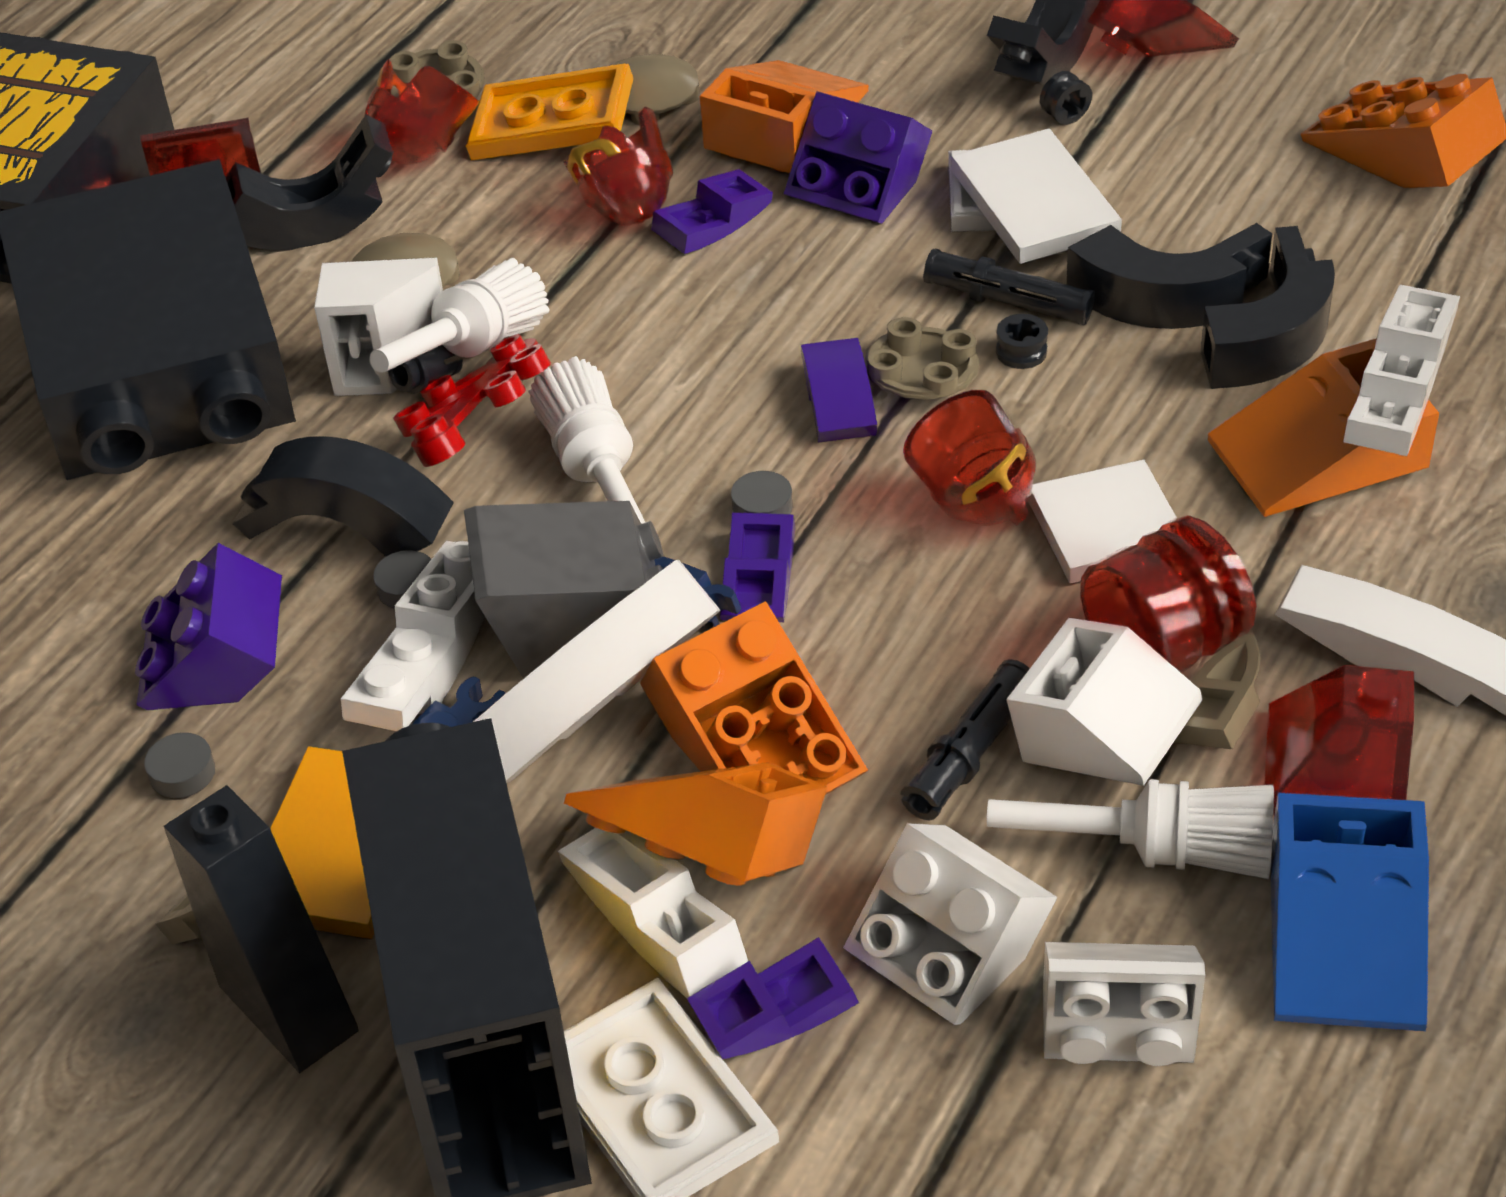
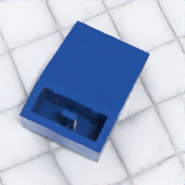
M1278 793L1273 822L1270 867L1274 1021L1426 1032L1428 1003L1429 851L1425 801Z

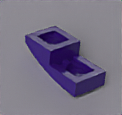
M740 169L698 180L696 199L653 211L651 230L683 254H687L717 242L748 223L772 202L773 192Z
M850 338L802 344L801 355L809 401L812 402L818 443L877 435L875 408L859 339Z
M732 512L728 558H725L723 585L734 590L742 609L738 614L731 613L728 610H721V620H729L766 601L778 622L784 623L793 558L794 514Z
M819 937L757 974L751 962L748 961L687 998L722 1059L744 1055L788 1040L838 1016L859 1003L853 989Z

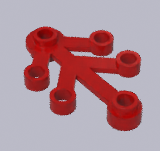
M515 334L503 339L500 344L490 349L493 357L484 366L457 382L453 381L451 375L435 379L428 383L427 387L420 392L425 402L414 403L393 417L403 437H414L411 446L424 467L434 466L449 459L465 446V441L457 426L486 396L489 397L496 408L507 405L525 393L526 389L521 380L532 378L551 365L542 345L538 344L535 338L523 340L520 334Z

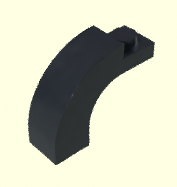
M1035 0L1025 23L993 15L987 36L1000 50L994 71L997 74L1040 85H1045L1048 79L1058 72L1070 71L1079 60L1090 38L1103 0Z
M365 115L336 158L321 171L307 177L277 179L235 162L225 178L247 246L274 251L299 249L331 242L365 222L383 202L376 177L379 178L386 173L393 155L384 123Z
M1255 223L1208 249L1176 254L1146 248L1127 237L1112 225H1109L1068 247L1066 284L1085 290H1094L1095 301L1092 310L1120 322L1159 329L1203 326L1205 306L1242 304L1244 291L1257 286L1261 281L1267 279L1273 233Z
M1298 226L1275 227L1270 275L1275 288L1273 294L1249 303L1205 306L1200 351L1211 389L1249 386L1276 379L1300 367L1312 357L1322 344L1328 328L1335 269L1332 259L1315 261L1313 249L1304 247Z
M313 436L293 439L274 447L260 473L243 490L241 499L245 503L232 524L247 538L252 539L295 516L314 515L326 517L354 529L386 557L392 553L404 550L420 551L432 545L454 502L424 474L383 450L353 440Z

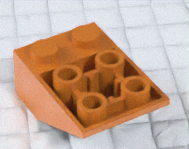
M780 60L725 68L700 95L704 148L732 158L770 167L776 171L790 173L816 91L859 103L869 91L868 84Z
M1456 74L1436 82H1424L1421 77L1406 79L1395 85L1381 86L1380 81L1377 80L1364 82L1349 91L1350 97L1342 103L1322 111L1318 115L1319 120L1301 133L1303 142L1402 188L1448 187L1506 140V123L1492 77L1469 79L1467 74Z
M1377 338L1320 355L1208 433V442L1264 517L1429 468L1439 418L1438 410L1429 400L1407 456L1343 442L1347 420L1359 396L1363 373L1375 350Z
M766 601L654 657L640 682L672 739L700 771L768 762L827 786L826 794L868 771Z
M767 762L634 780L567 793L564 804L587 813L586 822L595 828L611 833H625L629 831L645 838V847L657 855L672 859L689 857L705 864V873L709 877L726 884L742 886L746 884V881L763 876L772 877L775 876L776 872L804 864L827 786Z

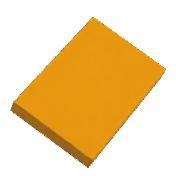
M624 63L486 84L483 88L466 143L471 161L582 145L597 139L609 141L619 139L634 79L629 64Z
M308 746L270 830L315 930L372 939L374 929L342 751Z

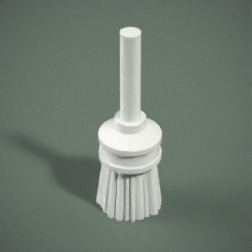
M515 258L505 260L497 266H492L476 279L465 280L440 292L432 305V323L372 351L370 354V364L375 371L384 373L442 344L457 356L466 358L477 356L485 350L500 344L505 337L531 331L534 329V326L539 325L543 315L549 313V308L546 305L549 301L546 298L547 293L544 291L545 285L542 281H539V274L537 272L532 273V269L529 266L524 267L523 264H518Z
M577 356L572 357L568 362L554 363L551 369L548 367L541 372V375L539 374L534 378L535 383L531 384L532 389L528 392L531 395L530 401L535 408V415L551 435L552 447L560 459L563 470L574 480L598 482L607 501H630L641 524L645 523L620 473L622 467L631 456L633 441L624 426L621 416L612 406L603 373L598 371L596 366H591L590 362L586 363L585 359L579 361Z
M1150 779L1138 799L1122 800V807L989 799L987 827L1120 835V843L1135 845L1145 867L1154 868L1155 864L1176 865V869L1185 870V863L1269 879L1273 836L1274 787L1273 785L1189 789V782L1180 781L1179 785L1159 783V780Z

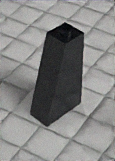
M228 785L165 824L163 827L219 987L288 1062L301 1073L359 1032L357 1022L270 827Z

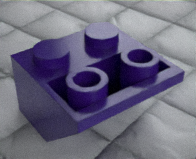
M816 91L784 195L882 224L916 183L933 131L911 117Z
M217 543L199 562L196 560L191 561L182 571L177 584L164 597L156 596L150 602L142 617L141 628L146 633L144 649L135 668L136 676L140 677L136 705L146 710L239 702L275 668L282 575L220 543Z

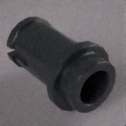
M442 344L388 370L391 383L397 390L416 394L424 390L428 383L439 377L458 374L462 370L463 359L445 364V359L456 355Z

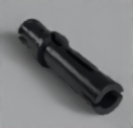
M933 248L927 257L923 272L925 283H933L969 293L971 300L984 302L988 298L1030 311L1078 322V324L1083 326L1087 324L1095 301L1094 290H1085L1040 276H1033L996 266L994 259L984 256L980 257L977 261ZM1017 288L1023 289V290H1026V291H1030V292H1034V293H1038V294H1041V295L1049 296V297H1052V298H1056L1057 300H1054V299H1051V298H1047V297H1043V296L1036 295V294H1032V293H1028V292H1025V291H1021V290H1018Z
M1004 660L988 684L962 714L955 726L947 735L938 736L927 749L926 763L900 793V795H903L901 799L903 805L914 816L923 820H934L941 813L942 808L960 785L968 784L978 773L981 756L1011 719L1007 698L1030 669L1027 665L1018 660Z

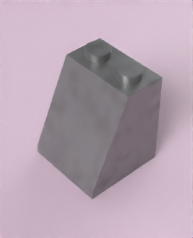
M630 501L480 505L464 510L475 600L523 679L602 615L663 570L660 565L655 566L654 561L657 558L663 557V550L656 529L651 521L641 524Z

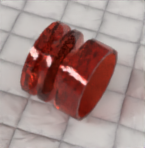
M1189 515L1174 518L1163 524L1159 530L1143 535L1136 545L1122 547L1091 564L1081 577L1080 599L1086 620L1129 627L1180 673L1192 668L1201 656L1214 655L1225 644H1230L1246 635L1255 623L1257 605L1253 586L1240 557L1225 537L1206 521Z

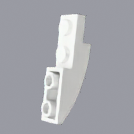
M445 541L395 605L396 628L341 698L343 720L398 731L409 726L416 715L422 714L435 700L442 703L471 651L485 619L484 613L475 600L467 541Z

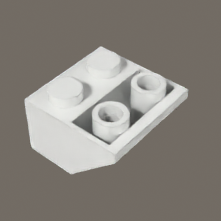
M437 258L322 263L314 308L334 396L391 394L397 390L390 381L388 371L379 373L373 369L370 364V354L372 351L432 323L431 310L433 302L437 295L443 291Z
M1068 618L1007 698L1023 762L1142 786L1145 785L1202 701L1200 689L1129 627Z
M907 823L843 948L952 1024L959 1025L1025 960L1057 897L946 825Z
M1045 942L1043 977L1044 1059H1066L1078 1064H1089L1099 1060L1142 1061L1153 1066H1166L1175 1062L1194 1063L1205 982V964L1196 947L1189 945Z

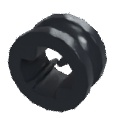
M1061 71L1054 74L1045 83L1040 93L1039 103L1041 108L1046 113L1052 115L1057 122L1062 125H1069L1078 121L1089 109L1092 101V90L1088 84L1079 80L1074 73Z
M1014 314L1000 321L996 330L998 340L996 355L998 360L1004 365L1011 368L1027 369L1041 364L1046 359L1048 327L1042 319L1031 314Z

